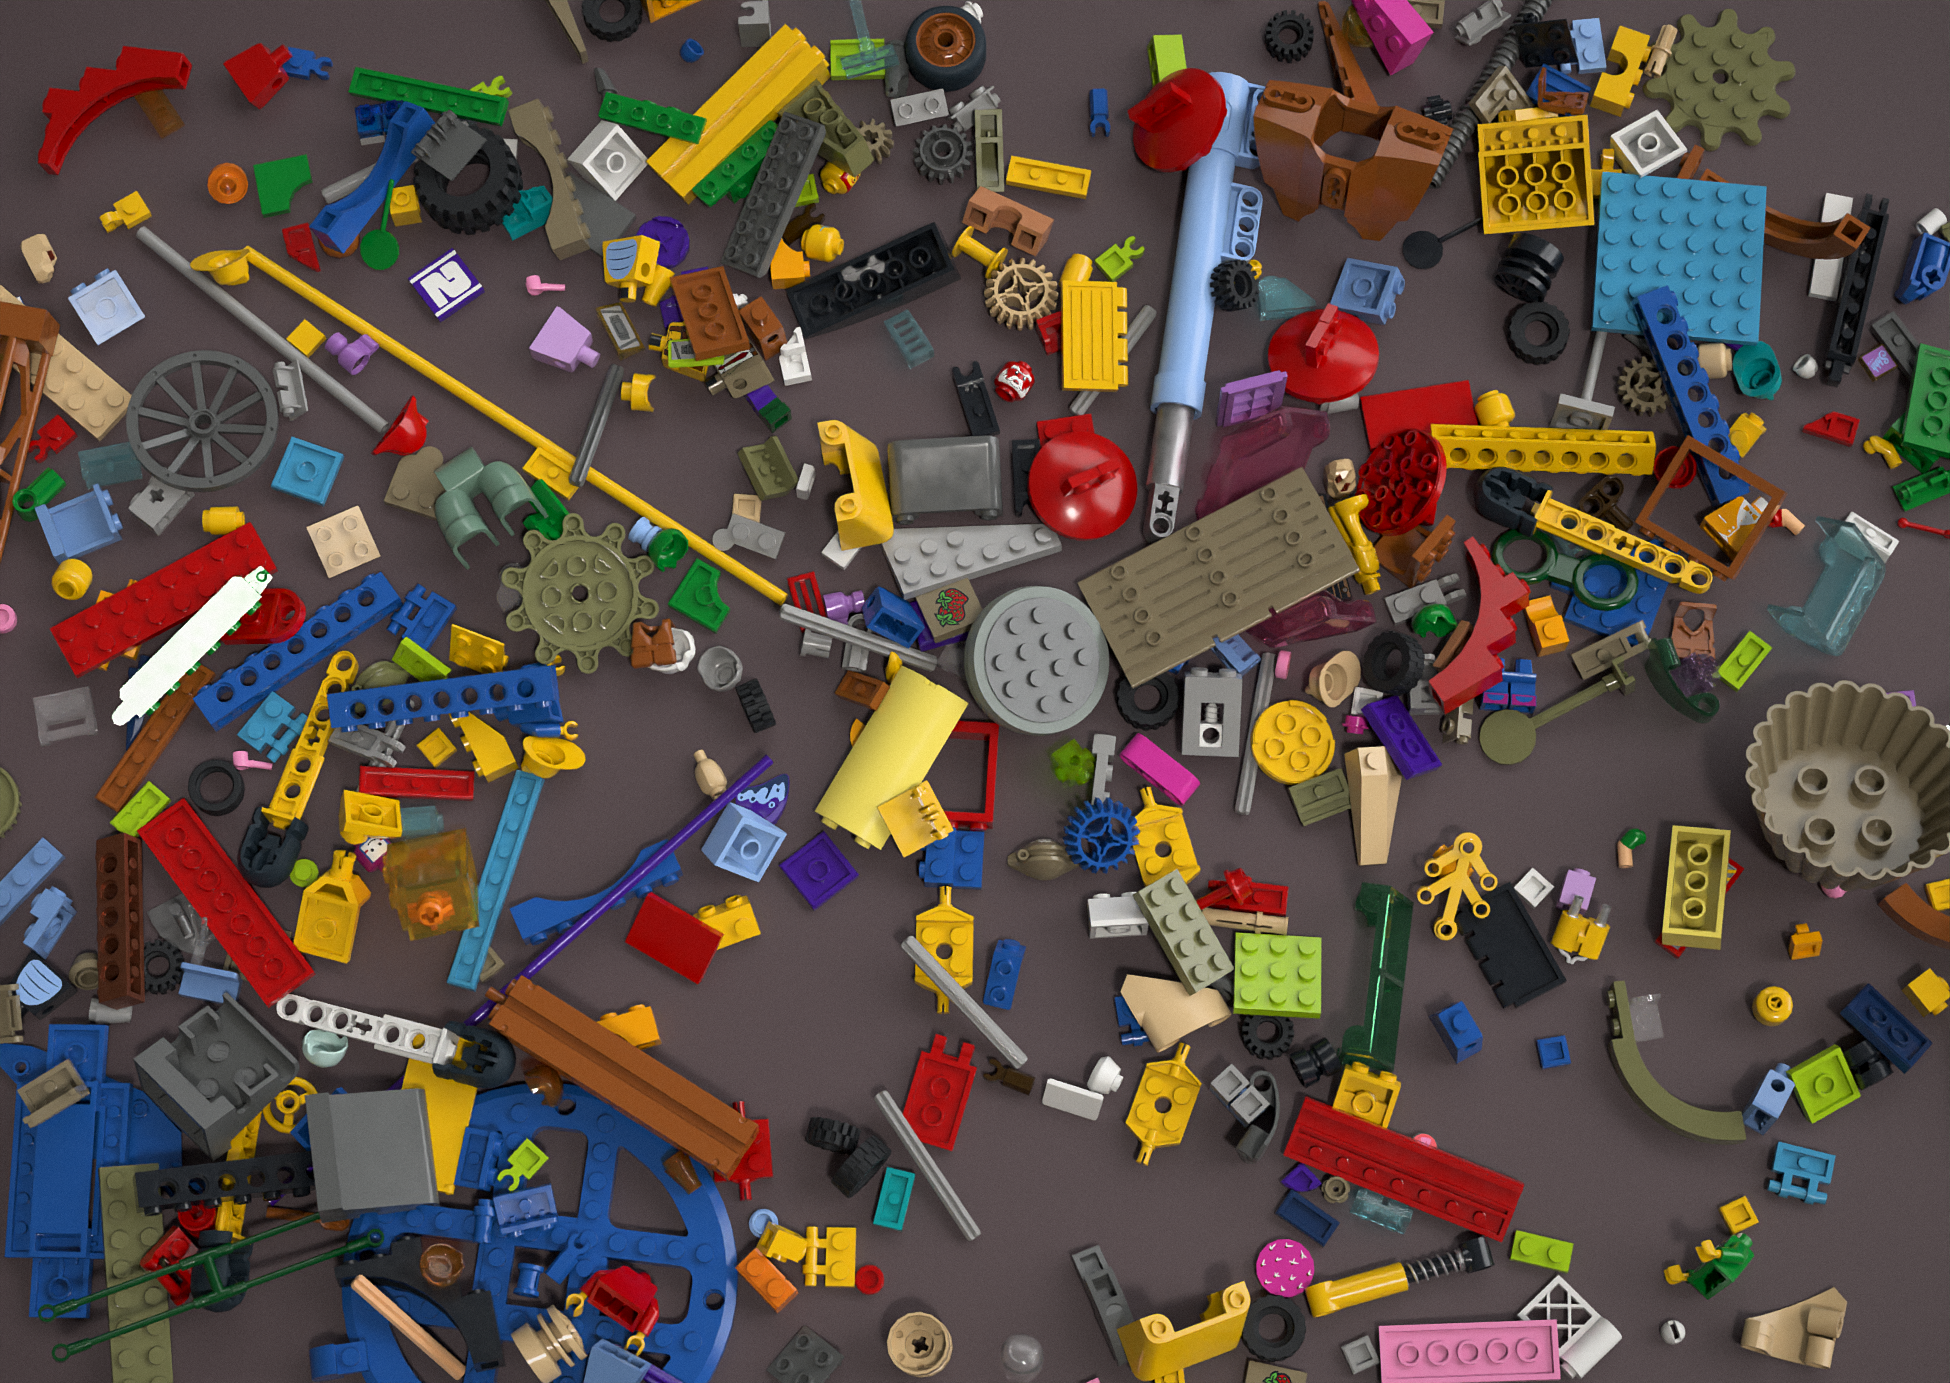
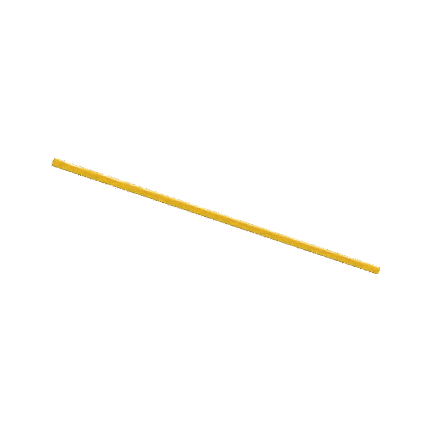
M250 246L244 248L250 250V253L246 256L248 262L359 334H367L381 348L536 448L539 446L573 468L576 460L575 456ZM590 466L585 480L642 517L647 518L662 530L677 529L681 531L688 539V546L778 605L781 606L788 597L786 592Z

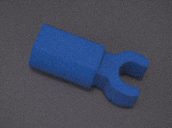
M1104 88L1092 89L1089 92L1090 118L1093 120L1090 125V135L1095 137V129L1103 127L1107 137L1110 135V123L1106 120L1109 117L1108 92Z
M577 1233L571 1235L566 1251L562 1249L544 1272L559 1285L578 1263L576 1260L578 1256L585 1255L591 1248V1244L588 1242L581 1249L575 1248V1241L579 1238Z

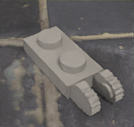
M1458 574L1445 576L1438 581L1435 579L1384 598L1385 606L1394 626L1412 620L1414 614L1423 606L1434 603L1446 606L1466 597L1464 589L1456 590L1446 596L1442 594V588L1454 585L1460 580Z
M357 725V731L342 733L340 727L335 728L328 740L332 746L373 762L378 761L391 768H394L397 762L393 757L381 753L384 747L387 746L400 753H403L406 748L401 742L388 737L385 733L375 729H368L364 725Z

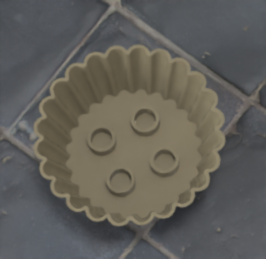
M1842 680L1835 683L1833 688L1825 683H1815L1810 686L1807 693L1803 691L1790 692L1786 696L1785 705L1775 704L1769 707L1766 715L1767 721L1760 722L1754 727L1755 743L1749 745L1746 750L1749 768L1746 771L1745 778L1752 795L1755 812L1764 837L1771 844L1775 856L1785 860L1786 866L1790 871L1802 873V877L1807 882H1820L1826 889H1835L1839 886L1847 892L1859 888L1870 890L1928 868L1934 863L1935 858L1950 852V730L1941 724H1934V716L1927 708L1922 706L1912 707V703L1906 695L1899 692L1886 694L1885 690L1876 684L1868 683L1859 688L1852 681Z

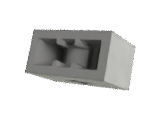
M152 476L148 482L149 485L144 491L137 493L132 498L128 509L135 519L159 537L195 494L194 492L170 487ZM157 498H159V499H161V500L164 499L162 502H160V501H158V500L155 501Z

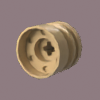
M554 1305L547 1308L553 1320L551 1323H548L541 1313L537 1315L538 1322L542 1328L538 1332L526 1323L511 1333V1337L521 1354L542 1383H550L562 1375L557 1363L561 1358L570 1367L575 1366V1362L569 1354L571 1351H574L580 1360L588 1357L584 1350L581 1336L568 1317L558 1311Z
M923 1312L908 1313L898 1319L890 1329L887 1339L888 1354L893 1363L908 1375L919 1378L930 1377L942 1371L950 1361L953 1351L952 1336L946 1326L934 1316ZM925 1338V1344L929 1346L928 1350H921L918 1354V1348L914 1344L916 1341L922 1342Z

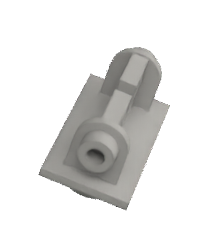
M1488 0L1477 8L1480 18L1477 19L1476 14L1471 12L1456 23L1457 26L1454 27V31L1457 36L1454 38L1468 46L1476 44L1488 32L1501 27L1503 22L1511 17V14L1500 9L1503 7L1501 0Z
M981 85L969 94L972 97L965 104L960 101L948 110L951 114L945 118V121L953 119L955 123L952 124V127H957L958 133L961 131L966 132L975 124L974 109L998 108V103L1001 102L1000 98L996 93L991 95L989 92L995 87L992 85L984 88Z
M943 89L890 100L892 116L896 127L949 115Z
M295 360L288 366L285 365V362H277L274 364L275 368L272 369L276 387L284 388V390L277 392L279 410L283 413L284 417H289L290 421L295 420L308 411L299 360Z

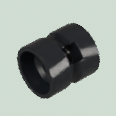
M1326 1037L1311 1043L1309 1050L1301 1048L1288 1055L1293 1071L1305 1089L1320 1082V1076L1323 1075L1328 1078L1342 1070L1337 1054Z
M1868 1039L1843 1053L1849 1069L1855 1072L1853 1078L1861 1091L1894 1073L1886 1058L1879 1057L1880 1051ZM1868 1062L1870 1069L1865 1066V1064Z

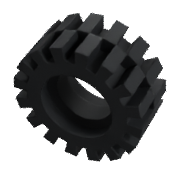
M1284 10L1281 16L1276 13L1273 20L1270 18L1268 26H1266L1264 38L1267 52L1271 51L1270 56L1272 58H1275L1276 55L1279 56V62H1283V58L1287 59V63H1292L1294 58L1296 62L1301 61V56L1305 58L1308 55V51H1311L1314 27L1313 25L1310 26L1311 21L1309 18L1304 20L1305 14L1300 12L1299 16H1296V10H1291V14H1287V10ZM1284 29H1293L1297 31L1300 39L1295 44H1285L1280 40L1279 33Z
M1239 259L1218 264V267L1213 269L1215 273L1211 274L1210 278L1214 280V282L1210 283V288H1214V292H1211L1212 297H1217L1215 303L1217 305L1221 304L1220 309L1226 310V312L1248 309L1255 305L1253 302L1258 300L1255 294L1260 292V289L1256 288V285L1259 284V279L1255 280L1254 276L1257 273L1256 271H1251L1253 266L1246 264L1247 261L1245 260L1240 261Z
M757 678L735 687L744 712L755 734L776 725L773 713Z
M154 940L155 943L148 941L144 947L145 991L155 995L157 993L167 994V990L174 991L176 989L174 986L177 983L181 985L182 982L181 977L184 971L180 966L181 962H185L183 955L174 945L172 946L167 941ZM156 957H163L169 963L167 973L159 978L150 976L148 973L150 961Z
M1248 1015L1242 1026L1241 1039L1244 1041L1243 1045L1245 1049L1248 1048L1252 1056H1258V1059L1268 1058V1060H1273L1274 1057L1279 1058L1284 1052L1288 1051L1293 1041L1294 1024L1293 1021H1290L1289 1017ZM1264 1022L1273 1023L1278 1028L1279 1037L1272 1043H1264L1257 1037V1027Z
M812 1117L810 1118L804 1141L823 1150L851 1155L857 1148L861 1131L855 1126L841 1123L838 1120Z

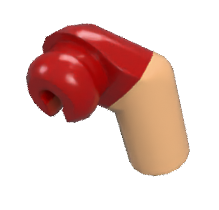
M1778 509L1768 527H1786L1796 536L1805 525L1789 510Z

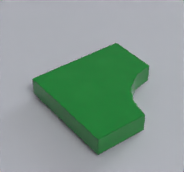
M307 154L253 165L261 211L264 218L291 213V202L295 193L303 186L313 183Z
M696 558L670 599L668 607L716 634L730 613V608L722 602L718 594L717 584L721 571Z

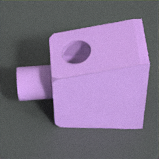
M558 306L529 348L533 359L568 372H574L580 362L593 368L600 358V353L590 348L593 343L591 333Z

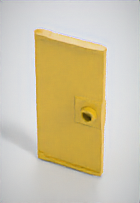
M418 1034L414 1037L412 1043L414 1049L423 1047L425 1043L424 1035ZM460 1037L451 1064L465 1070L467 1063L461 1060L464 1048L472 1047L474 1044L479 1043L467 1041ZM479 1044L480 1050L487 1051V1047ZM409 1058L401 1090L416 1088L425 1090L438 1192L454 1195L455 1185L453 1184L466 1127H469L478 1088L455 1082L453 1079L439 1078L433 1073L432 1064ZM475 1065L474 1069L482 1072L481 1066Z

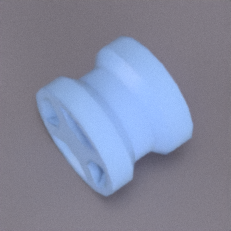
M642 517L633 526L628 540L633 543H639L641 548L648 552L649 543L653 536L663 530L658 526H652L647 518Z

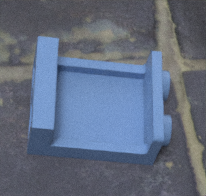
M98 483L93 485L94 491L48 509L46 504L35 508L52 554L59 565L67 559L79 558L123 540L119 530L123 529L121 520L117 513L112 514L109 507L114 505L110 493L107 489L102 490Z

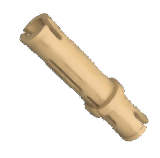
M1205 908L1202 911L1210 926L1255 931V934H1261V932L1287 934L1289 917L1263 915V912L1258 911L1257 914Z

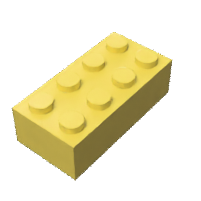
M1672 826L1662 929L1663 945L1721 949L1731 830Z

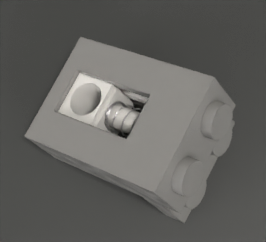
M1196 667L1191 668V672H1184L1182 755L1239 757L1242 675L1236 673L1235 669H1219V673L1208 672L1206 668ZM1201 703H1205L1206 714H1204L1206 719L1204 721L1201 720ZM1215 703H1223L1222 721L1217 720L1219 719L1217 718V714H1219L1217 708L1219 707ZM1207 728H1215L1219 733L1216 738L1209 740L1204 738L1203 732Z

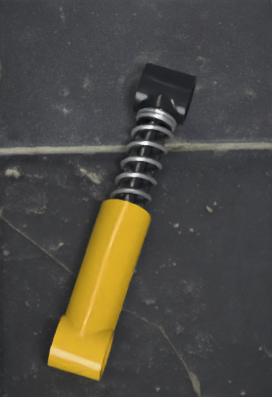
M1480 1237L1463 1242L1458 1245L1459 1248L1457 1250L1455 1249L1450 1254L1445 1252L1443 1256L1435 1255L1432 1259L1426 1257L1422 1262L1416 1260L1411 1265L1406 1263L1405 1267L1402 1266L1401 1262H1397L1339 1280L1326 1281L1309 1286L1304 1290L1313 1318L1325 1316L1346 1307L1407 1291L1410 1283L1416 1282L1419 1284L1420 1280L1426 1279V1281H1429V1278L1434 1276L1439 1278L1441 1274L1448 1276V1272L1456 1271L1458 1273V1271L1464 1270L1468 1274L1493 1267L1495 1263L1487 1238Z

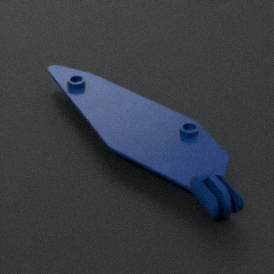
M9 1043L0 1044V1067L16 1084L17 1082H31L46 1073L47 1052L32 1046ZM26 1064V1070L23 1073H19V1067ZM109 1077L105 1079V1083H121ZM133 1088L128 1165L159 1163V1170L182 1167V1133L145 1092ZM96 1112L93 1145V1159L95 1160L97 1157L99 1112ZM197 1182L189 1184L198 1194L204 1192ZM161 1186L170 1198L174 1196V1191L171 1187Z

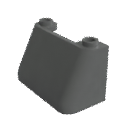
M970 436L898 440L888 444L891 516L893 522H897L900 525L913 524L914 520L919 518V514L975 511V514L981 516L982 520H995L998 516H1003L1000 446L997 437Z

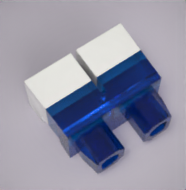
M403 100L386 101V103L365 104L355 107L361 145L385 142V133L387 136L389 121L404 103Z

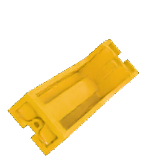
M785 24L693 114L707 119L699 144L669 138L646 161L651 169L688 205L697 197L692 191L696 184L769 120L774 121L779 116L777 112L814 80L818 79L821 85H823L831 77L827 69L829 63L824 59V54L815 45L811 47L805 41L806 37L796 27L792 30Z

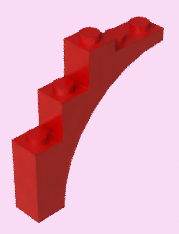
M123 46L121 54L116 60V70L86 67L84 76L81 77L79 82V91L49 87L47 97L43 100L42 112L50 122L46 125L43 146L38 152V164L48 174L59 175L67 153L79 135L92 121L107 109L133 96L162 89H186L192 64L183 53Z
M1474 537L1464 541V551L1467 560L1476 574L1481 590L1479 617L1473 633L1461 653L1447 668L1428 681L1430 694L1444 714L1449 713L1503 681L1502 669L1504 665L1497 654L1516 643L1515 631H1517V626L1511 616L1530 606L1529 594L1531 591L1524 579L1519 580L1514 572L1505 576L1499 564L1494 565L1489 559L1491 556L1483 543L1479 545Z

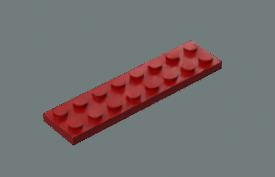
M249 522L50 628V631L78 679L190 619L233 576H242L244 578L260 565L270 575L278 572L253 525Z
M185 798L137 830L140 837L268 1009L316 975Z

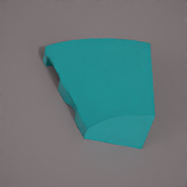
M545 186L519 191L521 198L518 204H513L515 210L510 216L505 215L502 218L504 221L502 226L512 241L546 224L550 215L553 197Z

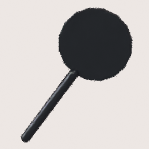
M1483 216L1441 238H1438L1429 231L1412 233L1403 244L1402 253L1405 260L1410 266L1417 269L1426 270L1433 268L1440 262L1443 256L1442 243L1482 223Z

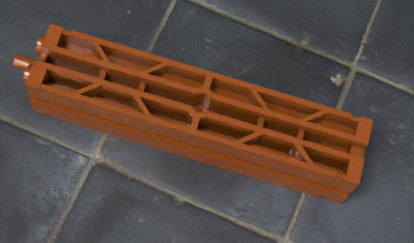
M523 975L520 976L518 981L516 979L511 981L505 991L506 995L493 987L488 989L485 997L496 1003L488 1017L491 1019L489 1025L493 1031L505 1036L511 1044L706 1168L717 1172L725 1180L728 1181L741 1162L740 1160L759 1134L758 1124L744 1118L741 1113L539 985H534L531 980Z

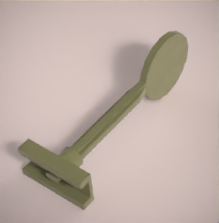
M1620 656L1612 661L1611 673L1603 677L1602 681L1532 718H1528L1517 710L1504 709L1494 712L1485 720L1480 729L1482 750L1490 760L1500 765L1521 763L1531 755L1535 747V730L1607 691L1610 693L1620 688L1624 696H1627L1635 691L1636 680L1633 675L1628 678L1627 672H1624V659Z

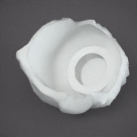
M671 628L675 644L673 649L676 651L677 662L662 666L654 663L648 668L664 674H674L685 670L695 655L696 648L693 636L688 631Z

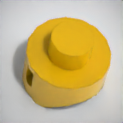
M634 373L632 382H622L621 400L631 401L632 411H654L648 400L647 392L649 385L656 378V375Z

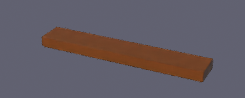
M200 665L190 676L185 673L178 680L181 685L170 696L166 694L160 703L161 705L154 711L94 797L97 801L117 813L126 806L195 707L196 703L193 698L197 696V692L202 687L211 684L216 677L213 671Z

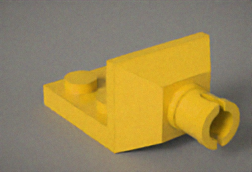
M335 850L333 852L331 869L319 876L303 891L293 944L301 952L347 964L351 958L360 908L370 898L371 892L361 878L352 872L356 855L349 852L348 857H346L345 850Z

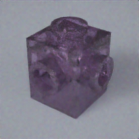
M1695 652L1682 659L1681 663L1683 665L1671 672L1685 696H1695L1699 692L1702 695L1714 689L1716 687L1715 682L1722 678L1718 672L1720 667L1712 656L1707 654L1697 655Z

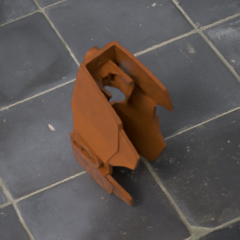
M1277 80L1268 81L1253 115L1255 142L1263 179L1266 184L1274 189L1283 215L1299 222L1304 216L1315 213L1319 205L1345 211L1344 217H1347V222L1359 232L1362 239L1381 241L1397 222L1407 221L1433 179L1453 131V128L1397 105L1391 107L1374 106L1352 100V98L1338 93L1333 88ZM1340 131L1352 132L1380 141L1374 155L1369 159L1359 162L1328 155L1318 147H1321L1325 141ZM1333 191H1337L1335 196L1332 195Z

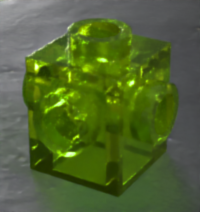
M1075 738L1051 754V762L1055 766L1053 772L1062 784L1066 782L1070 788L1076 784L1082 786L1093 777L1091 774L1094 772L1093 762H1095V759L1086 747L1084 749L1080 747Z

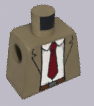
M749 337L750 350L725 355L723 365H714L718 374L704 381L712 396L727 388L733 398H739L775 381Z

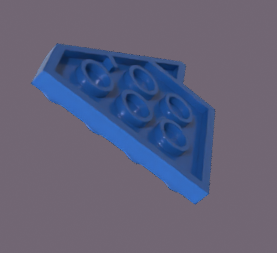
M1656 539L1649 541L1677 555L1681 552V549L1677 553L1662 545L1664 543ZM1637 547L1633 548L1630 556L1634 557V553ZM1644 551L1639 554V558L1645 563L1654 561V556L1650 552ZM1676 563L1666 564V571L1672 574ZM1610 565L1595 566L1588 570L1583 577L1585 588L1590 594L1598 598L1608 599L1616 597L1627 587L1625 575L1619 569ZM1636 569L1639 579L1636 595L1630 603L1612 611L1594 610L1582 604L1575 596L1573 588L1552 582L1550 588L1572 596L1563 619L1564 622L1603 637H1608L1643 620L1646 625L1644 629L1649 636L1669 582ZM1634 634L1626 637L1631 647L1638 644Z

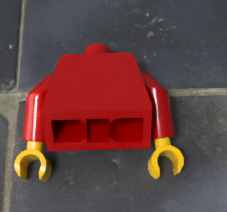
M623 1265L616 1270H598L579 1289L581 1291L579 1294L568 1296L566 1310L570 1305L577 1304L579 1306L574 1310L573 1316L581 1315L584 1301L588 1298L587 1302L630 1332H637L636 1335L628 1339L624 1350H627L630 1344H634L638 1347V1352L635 1355L638 1357L645 1345L644 1337L650 1335L659 1318L658 1300L654 1298L658 1289L657 1286L651 1283V1277L647 1273H637L628 1266Z

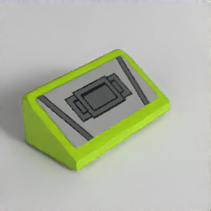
M689 339L668 341V365L670 368L724 364L725 355L696 361Z

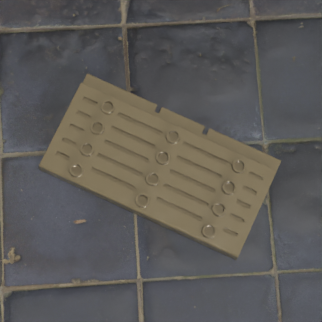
M1300 467L1078 582V585L1092 613L1098 620L1132 688H1135L1216 646L1213 638L1218 636L1219 642L1222 643L1271 618L1272 614L1269 612V609L1274 608L1276 614L1360 572V569L1303 467Z

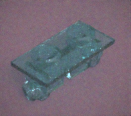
M1359 1188L1350 1212L1358 1215L1363 1220L1373 1221L1385 1226L1390 1231L1405 1234L1414 1210L1410 1209L1409 1205L1391 1198L1387 1206L1382 1205L1384 1195L1366 1188L1365 1190Z

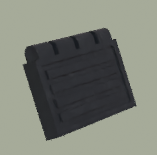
M1511 882L1481 896V899L1485 900L1490 906V913L1485 918H1478L1474 915L1470 902L1460 907L1459 911L1461 914L1455 916L1454 922L1462 936L1471 932L1474 935L1465 942L1475 960L1479 961L1485 957L1488 961L1479 967L1490 986L1501 983L1502 986L1495 989L1494 993L1503 1009L1512 1004L1517 1009L1566 983L1565 976ZM1479 904L1476 907L1477 913H1483L1486 910L1484 904Z

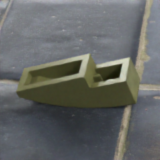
M974 109L977 190L982 186L993 192H1004L1002 109Z

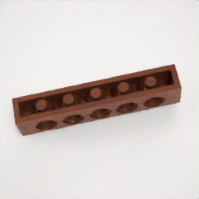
M126 833L96 840L95 854L98 930L96 936L98 943L97 994L100 1004L115 1010L145 1002L142 840Z

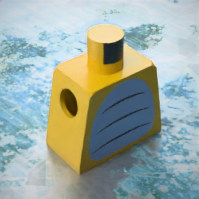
M643 235L604 241L602 247L605 282L620 289V301L635 302L636 289L638 287L650 286L653 283L660 242Z

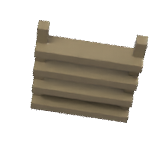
M70 1059L65 1060L17 1090L31 1112L30 1115L22 1119L30 1128L42 1124L91 1094Z

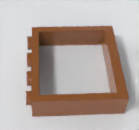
M1687 435L1635 522L1641 525L1640 532L1652 539L1655 535L1665 539L1662 545L1676 553L1679 549L1689 554L1687 557L1689 561L1691 560L1701 565L1707 564L1714 568L1711 572L1714 576L1726 582L1728 577L1732 580L1736 579L1788 493ZM1690 450L1772 497L1730 567L1648 520Z

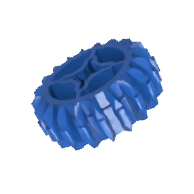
M1095 797L1094 805L1084 800L1085 808L1083 810L1075 807L1074 810L1077 816H1068L1067 820L1072 825L1064 826L1063 829L1068 834L1063 837V842L1065 845H1068L1065 851L1068 855H1072L1071 860L1073 863H1080L1079 866L1083 870H1087L1090 867L1091 872L1095 874L1099 868H1101L1103 873L1107 874L1109 866H1112L1114 870H1118L1117 863L1119 861L1128 864L1125 856L1127 854L1135 855V851L1131 846L1139 844V840L1135 836L1140 833L1139 828L1134 826L1137 823V819L1134 816H1130L1131 810L1128 807L1123 808V804L1120 801L1113 803L1111 798L1106 797L1103 804L1100 798ZM1111 817L1120 821L1121 833H1117L1112 829ZM1081 838H1086L1088 842H1091V853L1082 850Z

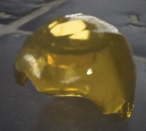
M1351 4L1342 18V34L1354 46L1362 48L1372 47L1374 43L1354 5Z

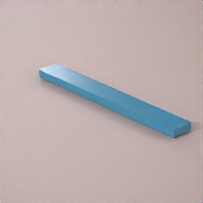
M516 770L447 979L448 985L476 992L480 974L488 955V949L491 946L545 781L544 778H540L532 773Z

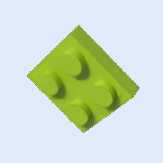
M1835 1044L1786 1071L1788 1078L1795 1083L1793 1090L1806 1120L1811 1124L1861 1097L1841 1048Z

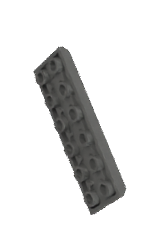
M784 111L720 263L758 278L766 275L826 135L824 125Z

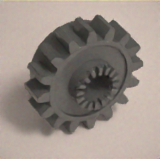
M946 124L941 128H937L934 125L929 132L924 130L923 139L916 140V147L918 148L913 149V155L916 157L914 159L915 167H921L920 175L924 176L928 173L929 182L939 178L940 185H943L944 179L947 178L951 184L954 183V176L956 175L962 179L964 177L963 169L970 170L969 161L973 160V152L970 151L972 150L971 142H965L966 134H959L957 127L950 129L947 128ZM944 151H945V153L948 152V154H949V155H947V156H945V157H941V156L938 155V153H941V152H944Z

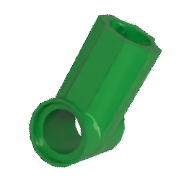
M48 467L26 489L17 491L13 496V506L20 518L28 522L37 520L38 516L35 508L43 504L47 505L66 486V483L54 470ZM34 502L30 508L22 509L24 503Z

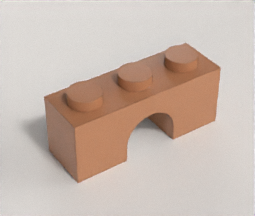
M980 186L968 202L962 223L986 234L994 227L1007 229L1014 235L1011 243L1012 246L1036 256L1048 240L1054 219Z

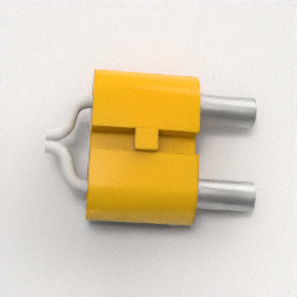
M1575 895L1570 909L1562 911L1551 944L1557 947L1559 952L1566 957L1567 963L1574 964L1577 960L1585 961L1588 958L1595 960L1599 958L1610 929L1606 921L1611 911V906L1602 904L1597 919L1591 917L1587 919L1582 914H1579L1584 898ZM1565 951L1571 953L1572 951L1578 952V955L1580 956H1576L1571 959L1570 955Z

